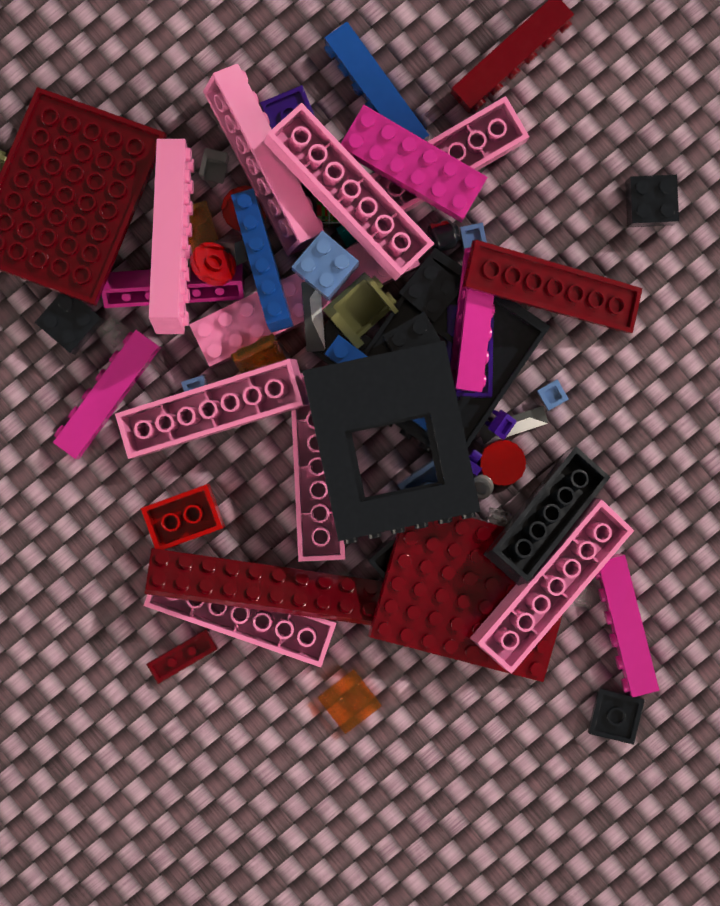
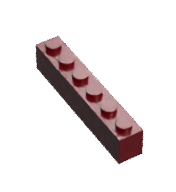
M548 0L452 87L450 94L468 113L472 110L477 112L486 104L485 99L490 94L495 96L504 87L502 85L504 81L508 78L510 81L513 80L521 72L519 68L524 63L529 65L537 58L538 54L536 52L542 47L547 49L555 41L554 36L557 33L561 32L563 34L572 26L571 20L574 13L562 0Z

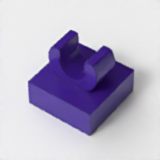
M493 410L492 413L496 417L492 423L486 421L485 424L492 433L505 440L517 421L503 410L499 412Z
M473 450L469 458L473 475L477 476L482 469L477 465L482 454Z

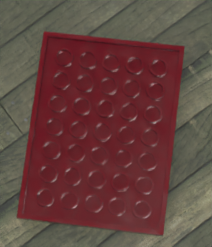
M37 87L0 172V271L97 306L156 163L157 139H165L166 133Z
M461 516L452 517V522L438 524L437 520L428 522L429 526L425 528L415 529L414 526L405 527V532L397 533L368 636L509 673L470 639L516 585L513 580L483 555L505 527L475 518L462 519ZM562 616L514 670L513 675L544 682Z

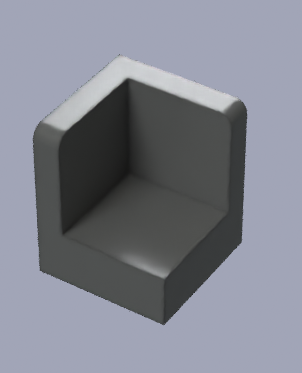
M204 148L199 177L202 180L223 184L229 161L228 153Z
M229 234L215 241L216 244L225 248L224 251L228 254L230 252L233 255L236 266L249 260L242 235Z

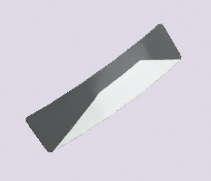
M302 282L306 351H324L325 339L321 294L308 283Z
M543 406L511 416L517 422L507 437L548 424ZM483 425L479 431L483 444L501 439L492 433L487 425Z

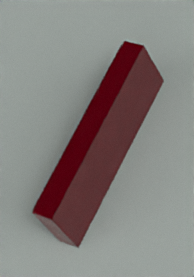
M206 628L148 662L146 665L157 684L216 651L218 646Z

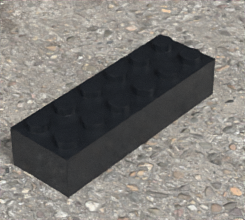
M575 446L566 451L483 555L518 586L527 583L611 477L578 447Z

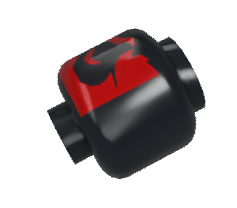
M449 219L430 223L427 233H425L434 242L432 249L436 248L441 252L455 248L457 241H460L459 228L456 223H452Z

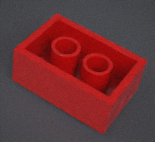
M210 484L140 508L155 549L165 550L225 527Z

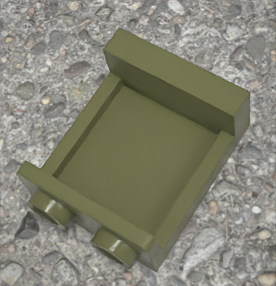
M365 272L323 309L325 314L357 349L364 344L360 337L389 311H392L394 314L399 312L394 306L397 301L389 292L384 294L381 290L383 284L375 275L371 278Z

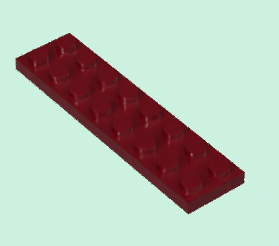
M472 240L462 287L628 334L633 333L643 289L479 240Z

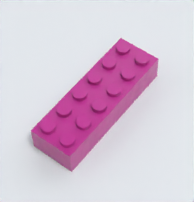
M366 105L362 106L341 142V145L358 163L461 223L488 178Z

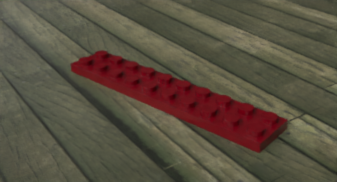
M151 548L144 594L371 625L381 592L382 581Z

